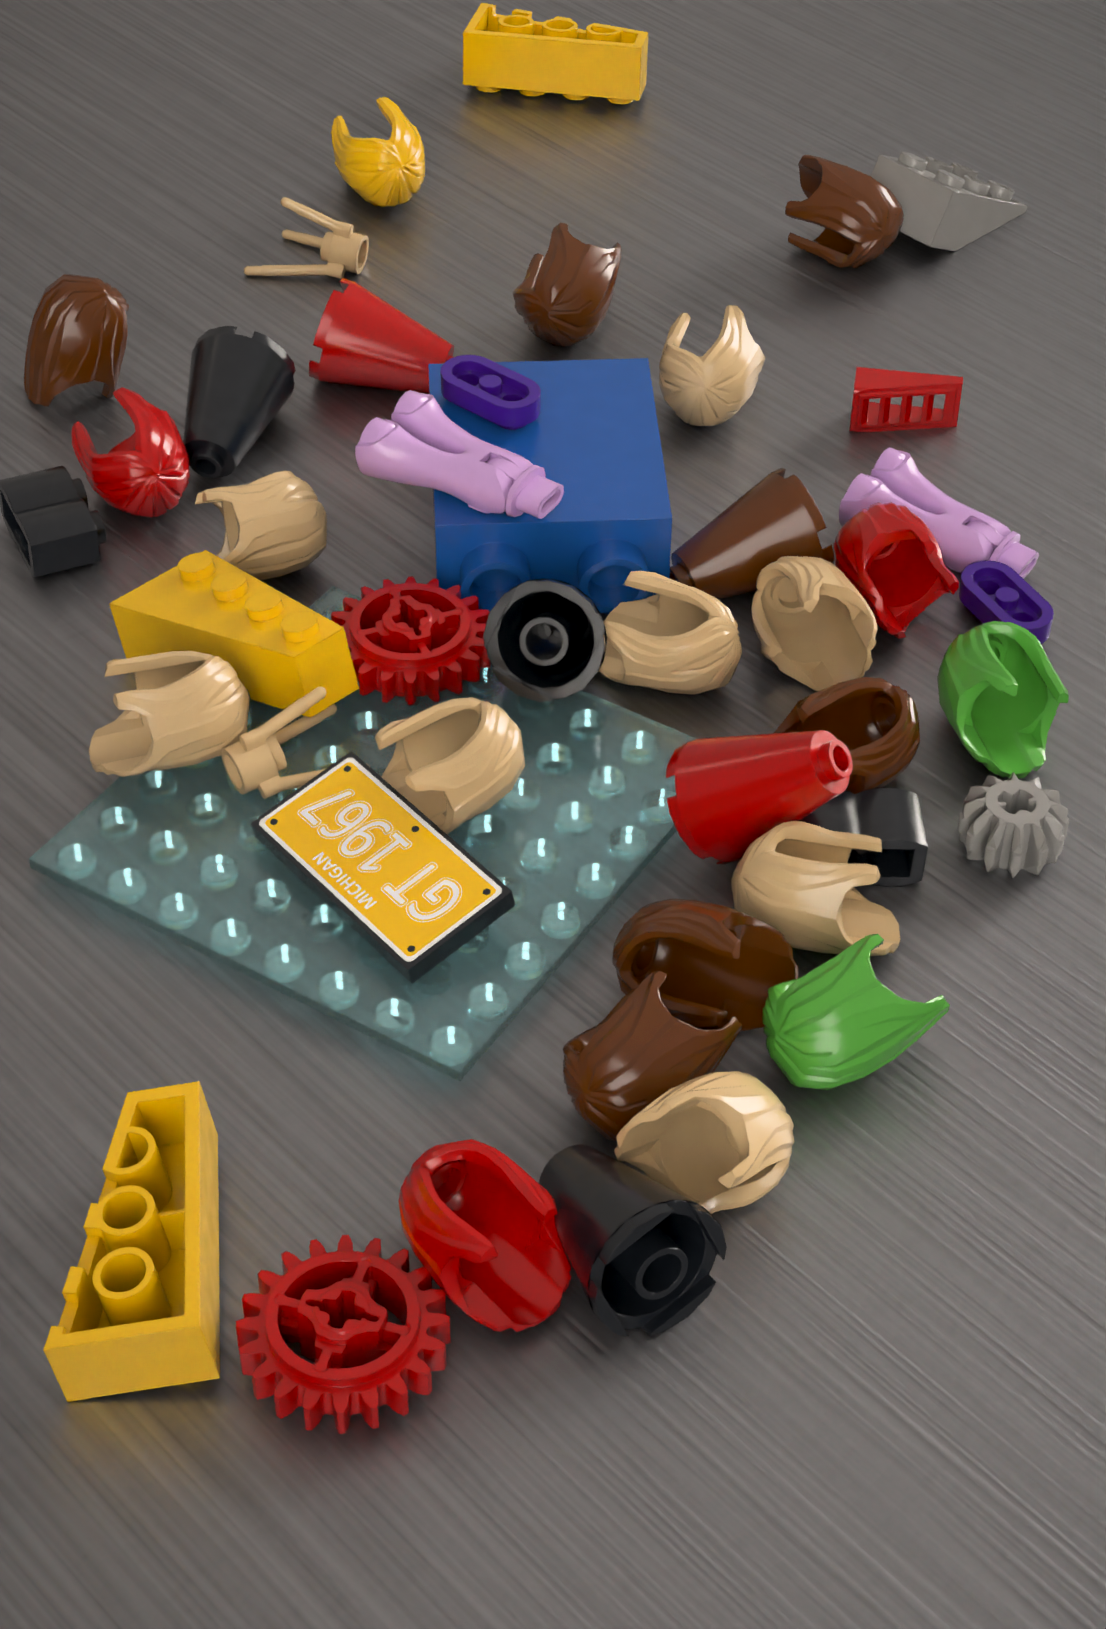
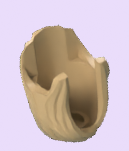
M735 305L726 306L719 337L703 356H696L687 350L679 348L691 319L688 313L679 315L669 329L659 362V386L664 400L678 417L690 425L712 427L726 422L752 396L758 382V376L766 357L760 346L754 342L747 328L744 313Z
M291 471L275 472L245 485L207 489L196 495L195 504L213 503L220 509L224 518L226 528L224 541L220 552L216 556L258 580L280 577L305 568L318 558L326 548V511L322 503L318 501L311 486L306 481L296 477Z
M808 556L780 557L777 561L770 563L761 570L757 578L756 587L758 590L754 594L751 611L754 629L761 642V653L764 657L774 662L781 672L815 691H821L837 683L863 677L864 672L869 670L873 662L871 650L877 643L875 639L878 630L877 622L866 600L844 573L829 561Z
M631 571L623 585L656 593V595L641 600L620 602L606 617L604 625L607 646L599 672L618 683L646 687L668 693L696 695L726 686L732 679L742 655L740 637L738 636L740 633L737 628L738 624L730 609L717 598L695 587L674 581L655 572Z
M171 651L127 659H113L106 663L105 677L133 673L136 690L114 694L113 702L118 710H124V712L115 721L95 730L90 742L89 756L92 767L96 772H104L106 775L115 774L121 777L135 776L152 770H165L194 765L221 755L223 748L240 741L239 736L247 733L250 697L233 667L228 661H224L219 656L196 651Z
M473 697L451 699L427 708L409 718L393 721L381 728L375 736L379 750L396 742L393 757L381 777L446 834H449L467 820L488 810L508 794L525 767L521 730L517 724L498 705Z
M802 821L784 822L754 840L746 849L733 872L731 880L735 910L764 921L776 928L784 935L785 940L792 948L840 954L865 936L879 934L884 939L883 944L872 950L870 956L887 955V953H894L900 943L899 924L892 912L882 905L868 901L855 888V886L876 883L881 876L878 867L870 864H848L852 849L882 853L880 838L832 831Z
M740 1071L715 1072L696 1077L673 1087L647 1105L620 1130L616 1136L618 1146L614 1149L618 1161H626L638 1167L649 1178L698 1203L712 1214L720 1210H729L752 1204L778 1185L789 1166L792 1145L795 1142L792 1132L794 1124L790 1115L786 1113L783 1103L771 1089L756 1077L748 1073H741Z

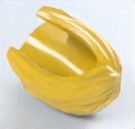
M387 97L376 99V103L392 127L389 140L352 137L342 116H337L334 119L331 130L335 165L340 176L365 201L381 208L395 207L396 205L407 203L413 197V194L419 191L425 177L424 146L416 126L411 124L397 104Z

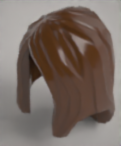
M802 156L798 163L800 184L808 198L803 201L787 202L785 215L820 225L825 229L812 241L790 232L788 242L802 250L822 257L840 268H857L884 254V250L894 243L904 220L902 206L891 190L871 176L848 166L821 157Z
M566 223L556 225L553 228L545 258L544 255L539 253L533 256L523 283L513 291L515 309L523 317L525 324H528L529 330L541 340L561 347L571 346L588 339L602 322L610 306L620 265L621 245L617 242L612 249H605L592 244H585L570 234Z
M64 274L45 288L35 309L27 342L24 388L29 400L34 404L49 407L55 396L67 388L94 380L104 383L102 394L106 398L113 396L120 375L128 336L126 312L129 310V304L126 303L122 293L99 278Z
M861 677L840 682L799 700L774 732L788 733L825 730L842 741L847 746L852 758L853 768L846 790L853 794L869 789L882 788L892 782L909 766L920 744L919 717L912 697L899 686H894L882 678Z
M667 899L641 907L624 924L613 946L612 963L617 971L621 991L625 995L632 989H636L652 972L662 971L667 974V977L659 988L661 1001L673 1017L702 1030L721 1029L734 1016L742 1024L741 1031L763 1028L762 1012L768 997V989L779 983L798 978V966L793 959L792 947L779 930L743 912L698 900Z
M662 971L652 972L636 989H632L597 1026L579 1034L564 1045L563 1076L567 1093L572 1097L571 1102L578 1111V1114L608 1140L617 1141L616 1136L620 1130L636 1114L669 1089L696 1077L714 1073L742 1029V1024L736 1017H732L721 1029L714 1030L698 1029L673 1017L661 1001L659 988L665 981L667 974Z

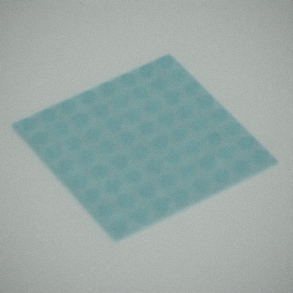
M332 586L309 608L331 620L332 612L343 611V599L345 597L354 598L359 601L361 597ZM490 665L488 668H480V681L470 682L462 679L461 694L458 695L446 689L440 692V700L438 702H433L428 696L417 697L414 705H408L405 697L394 696L388 703L382 702V692L374 690L362 696L359 694L358 689L334 703L337 706L335 714L280 745L287 762V767L278 771L280 777L327 769L350 751L369 764L370 768L378 775L382 776L393 757L396 742L379 750L375 740L379 730L393 721L409 718L427 708L451 699L473 697L484 702L489 701L491 704H496L508 714L521 730L525 767L512 790L491 808L467 820L447 834L512 891L515 906L413 984L255 837L250 823L299 788L282 791L267 799L261 796L258 788L246 794H241L231 782L221 755L194 765L146 771L135 776H120L29 858L31 869L445 1075L461 1081L677 831L667 803V798L676 795L675 775L666 778L667 764L675 749L697 738L582 690L569 697L547 702H537L517 696L498 681L491 669L492 665ZM250 698L247 732L258 728L284 709L257 702ZM300 715L299 717H297V718H296L295 720H293L292 722H294V721L300 719L301 717H303V715Z

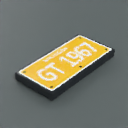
M352 751L250 823L255 837L411 984L515 906L513 893L507 886Z

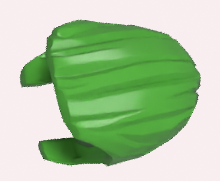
M992 621L974 627L965 634H959L947 648L937 676L939 703L949 723L960 738L962 745L976 761L983 763L989 771L1001 777H1010L1012 772H1014L1018 779L1025 778L1030 772L1041 768L1046 761L1047 734L1059 704L1068 703V690L1062 684L1040 641L1027 629L1012 622Z
M872 934L860 939L836 957L813 969L803 977L770 987L762 1012L763 1032L767 1036L766 1047L770 1057L791 1084L797 1087L831 1090L862 1079L893 1061L933 1027L949 1011L950 1004L943 995L924 1003L905 1000L878 981L870 963V954L872 950L883 944L884 939L879 934Z

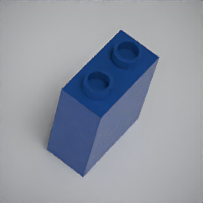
M648 358L496 362L535 381L541 389V412L539 417L525 427L516 430L504 429L445 399L441 393L440 373L444 363L428 364L429 394L434 396L445 415L451 421L471 435L516 453L529 460L533 465L543 467L547 479L564 486V493L560 503L542 519L527 513L511 517L507 516L506 511L502 514H485L468 507L467 503L448 493L432 489L436 579L439 580V587L447 590L452 586L459 585L461 586V599L477 596L479 598V609H487L489 611L513 587L529 580L542 578L560 580L575 586L593 601L600 613L609 614L620 602L641 600L656 595V593L623 585L631 571L655 572L669 578L672 513Z

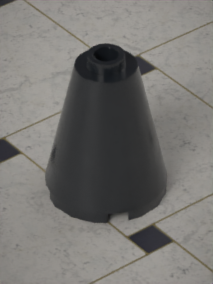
M234 326L209 329L198 338L192 351L183 443L189 458V466L200 476L216 478L230 475L293 392L295 384L293 376L296 371L293 360L283 347L259 332L254 331L252 338L235 334L237 327Z
M555 579L529 580L507 591L490 611L483 634L484 646L492 665L491 669L498 681L517 696L537 702L566 698L584 689L600 670L607 646L604 621L593 601L575 586Z
M577 1144L567 1147L549 1160L541 1173L539 1184L554 1198L558 1214L554 1217L559 1238L597 1318L615 1334L628 1337L629 1335L625 1329L643 1328L650 1336L662 1333L688 1318L709 1296L716 1283L709 1275L716 1255L718 1254L723 1260L725 1259L727 1246L722 1226L712 1217L710 1212L698 1203L589 1145Z

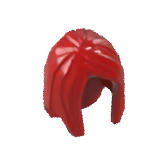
M121 387L115 390L113 395L132 419L135 432L114 446L108 454H98L87 429L78 421L72 426V445L91 487L110 506L131 515L158 517L167 513V509H173L179 504L180 498L189 483V458L175 421L169 413L147 402L138 393Z
M892 502L872 504L868 509H862L850 518L835 538L833 544L835 566L844 573L866 600L875 616L877 625L898 639L906 637L905 632L909 623L922 613L926 607L943 594L951 593L954 595L959 588L957 578L943 563L942 554L934 535L924 521L912 513L906 506L896 505Z
M474 1139L435 1145L426 1150L412 1164L411 1171L401 1186L398 1201L402 1230L416 1258L430 1272L440 1289H444L447 1297L470 1318L487 1328L498 1332L512 1328L518 1332L537 1326L545 1321L559 1308L563 1293L568 1288L571 1280V1265L566 1257L555 1225L554 1216L558 1214L554 1198L543 1186L537 1183L504 1153Z

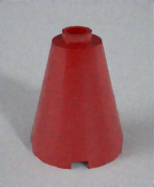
M342 278L339 282L343 292L333 290L322 314L313 346L322 348L320 363L310 360L309 376L323 382L406 392L412 390L418 393L429 394L428 364H442L453 358L454 345L355 281Z
M825 730L695 739L675 749L667 764L666 778L675 775L676 790L675 796L667 798L669 813L679 836L693 854L701 859L713 857L719 860L716 864L725 865L741 859L748 846L754 840L775 826L784 822L799 821L843 793L848 786L852 773L853 763L851 754L842 741Z

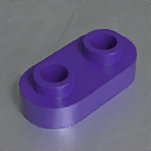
M477 355L456 356L447 360L441 367V393L445 399L458 407L464 408L509 430L521 429L535 421L540 415L541 389L539 385L513 370Z
M988 560L977 561L964 568L961 574L959 599L983 624L992 621L1012 622L1035 635L1041 644L1047 641L1052 628L1053 608L1015 570L1006 564Z

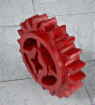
M408 576L405 583L394 584L389 579H384L383 588L374 591L369 587L363 586L361 587L360 601L345 597L343 599V611H335L331 614V621L344 627L356 678L359 681V694L362 696L377 690L382 692V702L388 703L394 696L405 697L408 705H414L417 697L428 696L433 702H438L441 691L448 689L455 694H461L462 679L478 682L480 681V668H488L491 665L483 638L490 611L479 609V598L477 596L461 599V586L459 585L445 590L439 587V580L433 578L427 584L417 583L413 576Z
M342 1235L335 1252L327 1253L324 1246L317 1239L310 1240V1258L305 1261H301L297 1256L288 1251L281 1254L283 1275L260 1270L257 1274L260 1294L247 1293L243 1295L244 1318L236 1321V1333L242 1374L252 1376L254 1396L257 1400L274 1395L276 1416L282 1419L293 1413L296 1408L303 1407L306 1430L312 1431L319 1424L323 1415L328 1414L334 1416V1423L338 1433L345 1434L353 1414H362L365 1422L372 1429L379 1428V1407L382 1405H388L396 1413L405 1416L409 1413L408 1390L421 1395H430L432 1392L431 1371H444L446 1368V1344L451 1343L450 1316L446 1315L444 1289H432V1276L425 1267H420L410 1272L408 1250L405 1248L401 1249L385 1260L382 1258L381 1239L374 1238L366 1246L364 1252L353 1251V1243L350 1236ZM387 1309L400 1320L402 1325L388 1322ZM284 1340H288L291 1343H300L301 1355L310 1358L314 1363L305 1361L296 1355Z

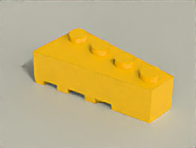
M481 2L463 31V85L476 86L477 90L489 93L498 92L503 88L519 90L525 96H541L547 92L563 94L569 100H585L592 96L607 98L610 103L629 104L634 100H640L646 86L648 32L599 23L590 24L586 27V30L578 29V24L572 21L571 18L556 16L553 19L539 22L532 19V11L514 9L512 15L505 16L496 14V5Z
M207 550L185 556L178 562L177 566L109 603L126 659L171 651H196L219 656L224 661H228L236 671L237 677L249 691L251 700L280 709L287 708L315 688L323 687L326 689V696L302 714L310 718L359 689L344 627Z
M200 1081L127 1092L102 1169L106 1177L98 1203H91L83 1226L87 1238L77 1267L70 1266L62 1291L66 1303L58 1326H51L43 1349L67 1402L220 1378L218 1134Z

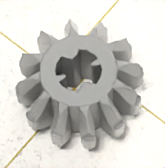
M1014 772L1005 781L988 775L982 786L970 787L968 795L964 798L963 810L960 812L957 827L960 833L959 841L965 844L967 859L984 860L987 873L997 868L1007 869L1013 879L1020 869L1039 875L1043 866L1056 863L1058 855L1063 851L1069 826L1068 808L1061 805L1058 790L1041 789L1039 777L1026 782L1019 780Z

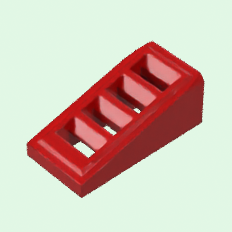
M857 367L849 431L883 432L957 427L963 377ZM945 394L943 409L933 408L934 395ZM913 396H923L922 407L912 406ZM902 397L901 405L890 404L891 398ZM880 398V403L869 402V399Z

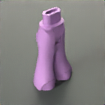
M412 390L405 392L397 402L395 410L391 414V420H383L377 417L372 419L366 425L358 444L355 446L357 465L363 475L396 483L436 489L468 504V507L485 514H502L506 511L507 516L511 517L527 513L542 519L560 503L564 493L563 485L546 478L543 467L533 465L529 460L516 453L485 442L455 424L445 415L434 396L430 394L418 393Z
M890 447L885 449L872 469L871 475L860 473L852 481L844 498L841 500L839 508V523L841 526H844L850 518L862 509H868L870 505L878 502L882 504L892 502L896 505L906 506L912 513L924 521L934 535L945 566L961 574L969 564L988 560L1008 565L1024 579L1034 568L1039 557V552L1020 544L1021 535L1019 533L1011 532L1007 526L998 520L954 500L938 489L919 472L910 453Z

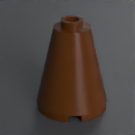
M780 468L768 474L675 550L671 555L673 566L670 567L669 579L695 587L720 600L757 591V578L761 570L770 563L777 561L780 557H816L834 564V552L832 544L823 549L821 547L817 532L827 527L812 496L801 480L794 474L784 479L786 469Z

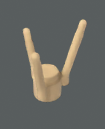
M283 197L280 201L283 207L333 232L327 231L322 238L286 229L282 232V237L300 244L320 248L321 260L328 263L246 266L244 268V274L247 276H330L342 279L346 271L356 274L362 272L368 256L369 238L367 235L353 232V224L336 221L303 204Z
M315 688L258 728L240 735V741L221 750L225 770L238 792L246 794L258 788L261 796L267 799L282 791L300 788L325 770L280 777L278 771L287 767L286 758L280 745L336 713L337 706L333 704L311 718L303 716L292 722L326 696L325 688Z

